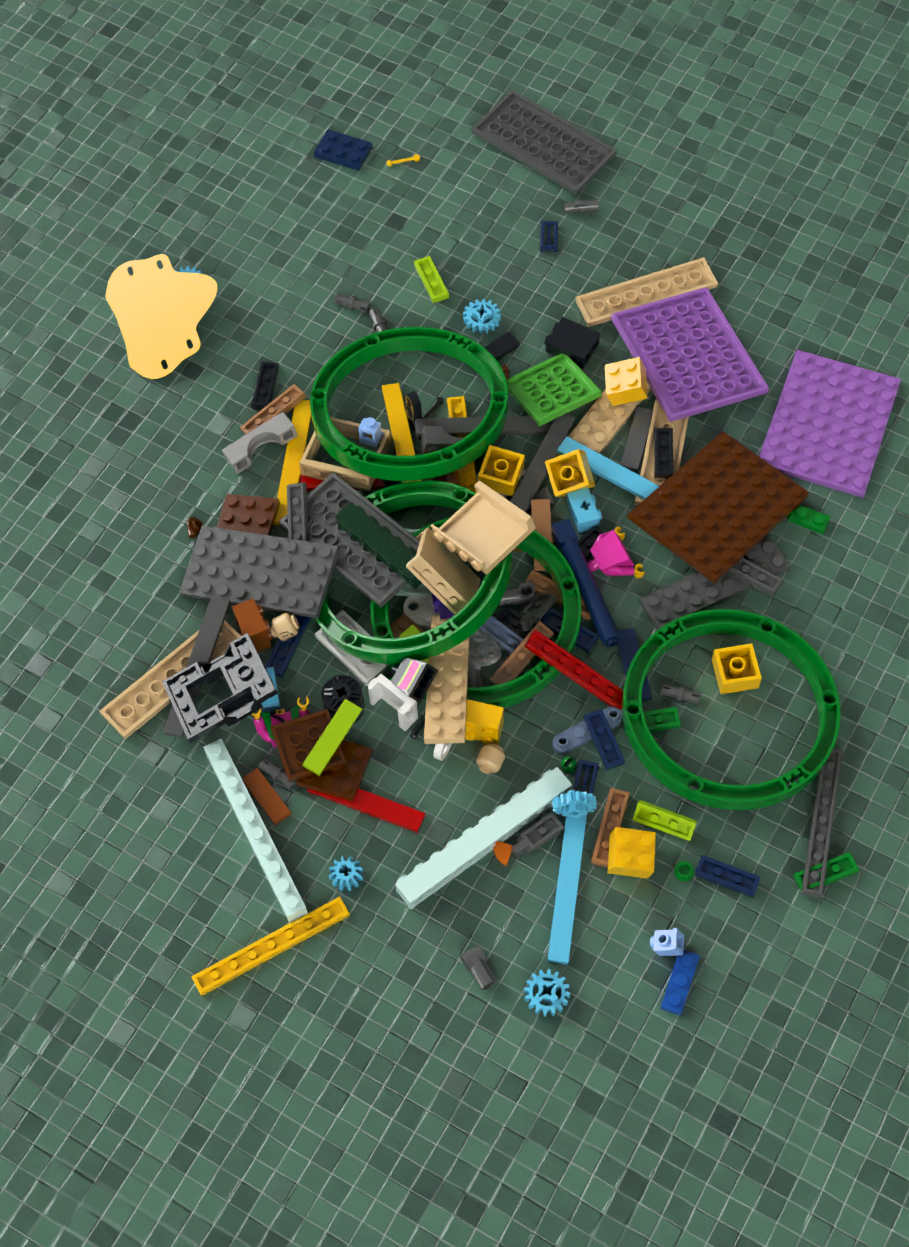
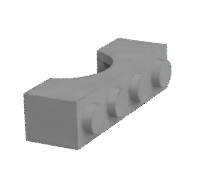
M282 412L250 433L242 436L239 440L229 444L222 452L227 462L238 474L252 465V455L262 444L275 442L284 445L298 435L294 425Z

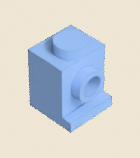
M371 417L363 418L358 428L359 443L377 447L383 436L381 422H377ZM371 434L372 438H368L367 435Z
M673 928V930H655L654 936L650 938V946L659 956L683 955L684 934L677 928Z

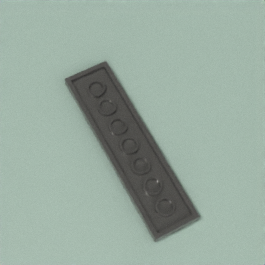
M771 537L759 542L743 557L776 576L790 569V565ZM695 572L640 598L639 603L656 630L679 617L704 611L754 586L729 572L724 574L715 584L701 573Z

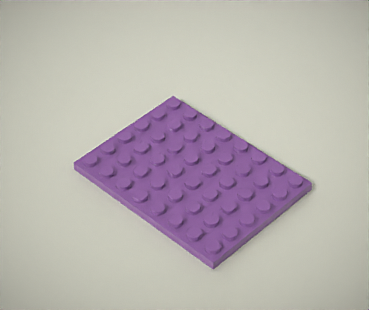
M707 287L611 314V320L633 358L640 357L646 368L647 383L670 422L763 395L769 391V387Z
M796 350L759 457L784 475L864 498L901 379Z

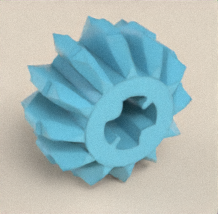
M342 856L341 862L334 860L335 866H330L329 868L331 872L329 879L333 881L332 885L334 887L339 886L340 891H343L345 887H347L348 891H351L352 885L358 888V881L363 880L361 874L364 872L363 867H359L360 862L358 860L353 862V857L351 856L348 860H345V857ZM348 871L349 875L344 876V872Z

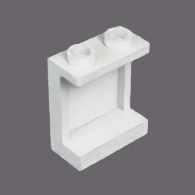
M382 674L369 682L370 704L374 706L380 699H383L397 710L399 727L406 731L418 719L417 701L405 695Z

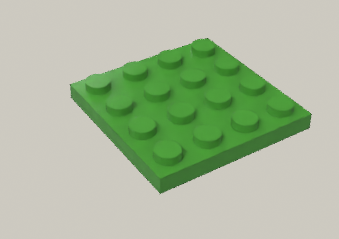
M562 353L506 380L508 392L538 426L546 424L602 396L601 390L567 355Z

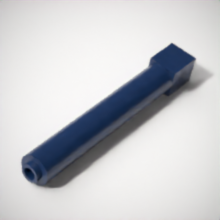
M570 518L552 524V536L559 551H562L564 558L574 573L580 594L602 644L608 647L617 645L621 636L580 548L578 536Z

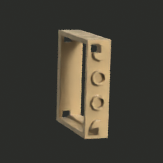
M330 417L333 425L343 436L359 440L358 428L360 424ZM381 428L383 436L378 443L380 447L377 453L386 454L391 444V433L389 430ZM314 431L299 463L301 475L325 480L334 473L351 487L370 491L376 478L360 474L348 468L313 461L321 445ZM368 434L367 437L372 438V435Z

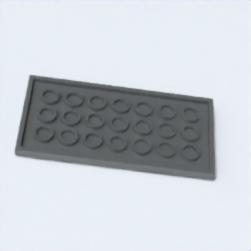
M511 90L472 128V134L576 195L617 154L615 148L514 90Z
M332 473L307 496L308 542L338 546L340 551L334 569L379 607L382 608L415 577L406 565L416 556L420 541L340 477ZM287 514L279 521L286 530H288Z
M202 526L179 594L185 597L209 601L211 596L230 600V604L234 605L254 598L256 605L260 604L264 610L319 618L340 548L335 545Z

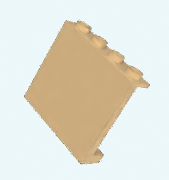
M479 480L474 485L477 493L440 528L433 524L431 528L434 532L433 537L437 542H443L451 552H457L464 562L469 561L476 571L481 570L487 575L536 527L530 515Z
M427 527L416 537L420 541L416 556L407 563L406 567L456 615L474 597L479 589L481 579L454 552H451L443 542H437L433 537L434 532Z

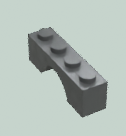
M423 426L421 436L423 454L444 449L463 438L449 435L442 426ZM498 439L492 446L498 447Z

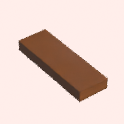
M258 768L241 778L245 787L275 826L292 815L291 811Z

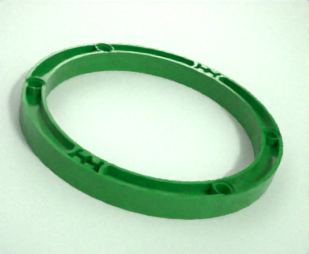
M402 327L380 331L358 339L330 358L317 375L310 396V409L313 427L319 442L339 463L355 472L373 478L392 481H416L439 477L463 468L483 455L488 450L489 445L494 444L507 420L508 386L498 361L475 341L443 329ZM403 351H429L456 358L469 365L483 378L491 394L490 406L485 417L469 435L444 449L413 456H394L372 452L346 439L336 429L329 417L330 400L340 382L354 369L377 357Z
M426 480L393 485L376 491L365 498L385 514L399 509L420 505L444 506L459 510L476 493L453 483ZM510 552L497 566L485 575L474 597L456 615L441 625L417 635L402 638H376L351 630L333 615L329 603L328 589L319 618L315 619L333 644L356 658L382 664H401L404 658L418 661L424 660L457 646L474 634L489 619L506 591L510 579L512 555Z
M449 518L436 521L432 524L437 528H440ZM432 524L421 528L412 535L416 538L427 527H429L432 530ZM534 530L517 548L536 559L546 569L556 584L562 601L563 621L555 643L572 654L578 639L581 622V598L577 580L561 552L548 539ZM568 586H569V587H571L572 589L567 590V589H565L564 587H568ZM391 599L382 608L371 600V623L373 635L376 638H394L389 623ZM381 632L387 633V634L384 635V636H379V635H378V634L381 633ZM542 660L533 669L512 681L489 687H468L467 699L506 708L539 693L561 672ZM386 664L390 672L395 664Z
M714 609L699 611L679 617L658 629L644 642L633 658L627 673L622 696V718L625 731L635 754L644 767L658 781L676 794L701 805L718 809H759L785 801L799 793L818 776L825 766L834 748L840 727L841 709L836 684L825 662L815 649L796 632L783 624L762 615L741 610ZM710 634L740 635L773 647L791 660L801 671L815 696L819 724L813 748L789 772L770 781L758 784H722L704 779L685 770L668 757L659 747L648 729L644 718L642 687L646 676L656 661L674 646L694 637ZM628 711H634L636 714H631ZM689 786H695L697 790H692Z

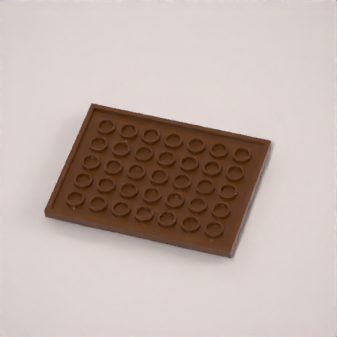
M722 431L629 512L627 518L715 584L808 497L809 492Z

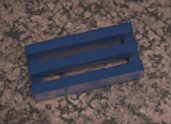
M541 221L540 252H543V250H547V252L554 250V252H557L558 222ZM544 226H548L547 245H544ZM551 226H554V245H550Z
M579 760L573 790L577 791L581 770L584 765L586 770L581 792H585L590 767H594L589 794H593L599 763Z

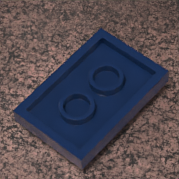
M327 129L314 151V157L359 171L373 145L371 142Z

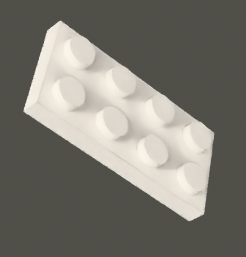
M344 610L335 616L351 630L370 636ZM322 629L315 633V637L366 686H368L373 678H377L388 669L386 664L365 661L339 649L329 640Z

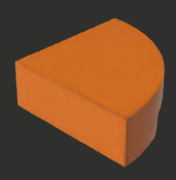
M496 841L493 852L499 862L507 866L513 845Z

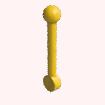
M415 154L410 158L395 161L388 160L386 164L391 167L393 164L412 160L418 162L420 156Z

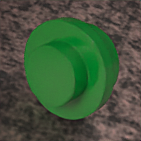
M681 861L674 867V876L679 881L687 882L694 876V867L689 862Z

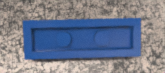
M683 950V955L677 956L660 1009L681 1016L700 955Z

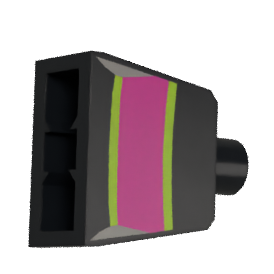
M404 658L400 665L395 664L391 669V673L394 675L392 683L405 695L421 704L439 670L426 662Z

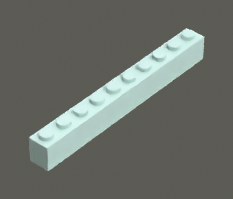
M222 739L204 746L206 756L288 922L291 923L308 914L306 906Z
M558 767L554 770L546 771L540 780L531 782L525 791L513 795L510 799L511 801L505 805H499L493 814L484 816L480 819L478 825L473 828L469 827L460 838L448 842L446 848L442 851L434 852L428 861L416 865L413 872L409 875L401 876L395 884L396 891L408 907L413 909L491 852L496 845V841H506L553 806L552 799H555V796H561V793L567 794L568 791L572 790V783Z

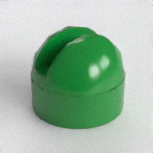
M566 756L561 761V769L567 774L573 773L577 768V762L573 757Z

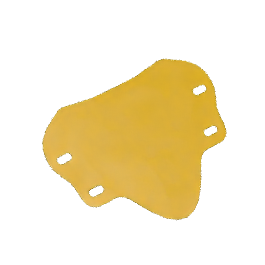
M159 254L145 260L128 261L114 270L108 281L105 296L118 321L126 344L129 365L134 371L143 377L158 379L171 373L181 361L199 350L201 342L196 326L216 297L217 283L213 278L199 273L176 272L172 268L168 256L165 254ZM158 260L162 261V269H159L157 266ZM128 267L133 269L134 274L132 276L128 274ZM188 339H191L193 344L191 349L188 348L186 343ZM162 360H166L168 365L167 369H163L161 364Z

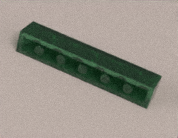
M350 502L335 516L338 526L411 586L417 589L422 584L406 567L407 563L416 556L417 552L411 546L407 547L399 536L394 537L385 525H379L376 518L372 515L368 516L361 506H355Z

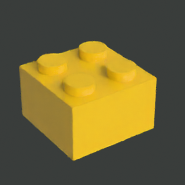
M640 357L605 365L606 395L612 406L648 399L646 368Z
M489 445L478 474V481L480 480L495 492L513 497L524 467L525 455Z
M577 449L545 461L555 497L563 498L567 496V493L595 487L585 451Z
M752 643L714 649L712 664L720 694L759 688L762 677Z
M467 699L465 739L469 741H482L486 745L490 743L498 745L504 725V708Z
M615 827L609 835L608 874L648 879L654 873L656 832Z

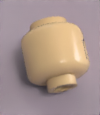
M286 612L272 620L270 631L274 638L278 637L281 641H285L298 634L300 625L294 614L291 615Z
M493 743L484 745L476 758L479 770L485 774L498 772L505 760L503 749Z

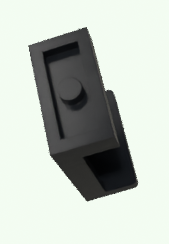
M562 317L559 323H555L552 334L548 335L545 339L546 352L550 353L553 349L577 360V366L584 369L599 345L600 333Z

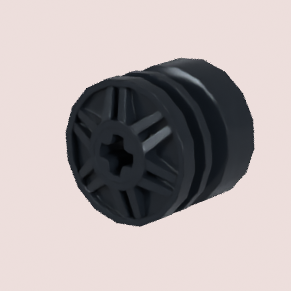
M338 675L327 680L322 688L321 696L324 710L328 709L331 720L343 701L347 699L362 708V712L355 722L359 721L365 709L360 683L348 675Z

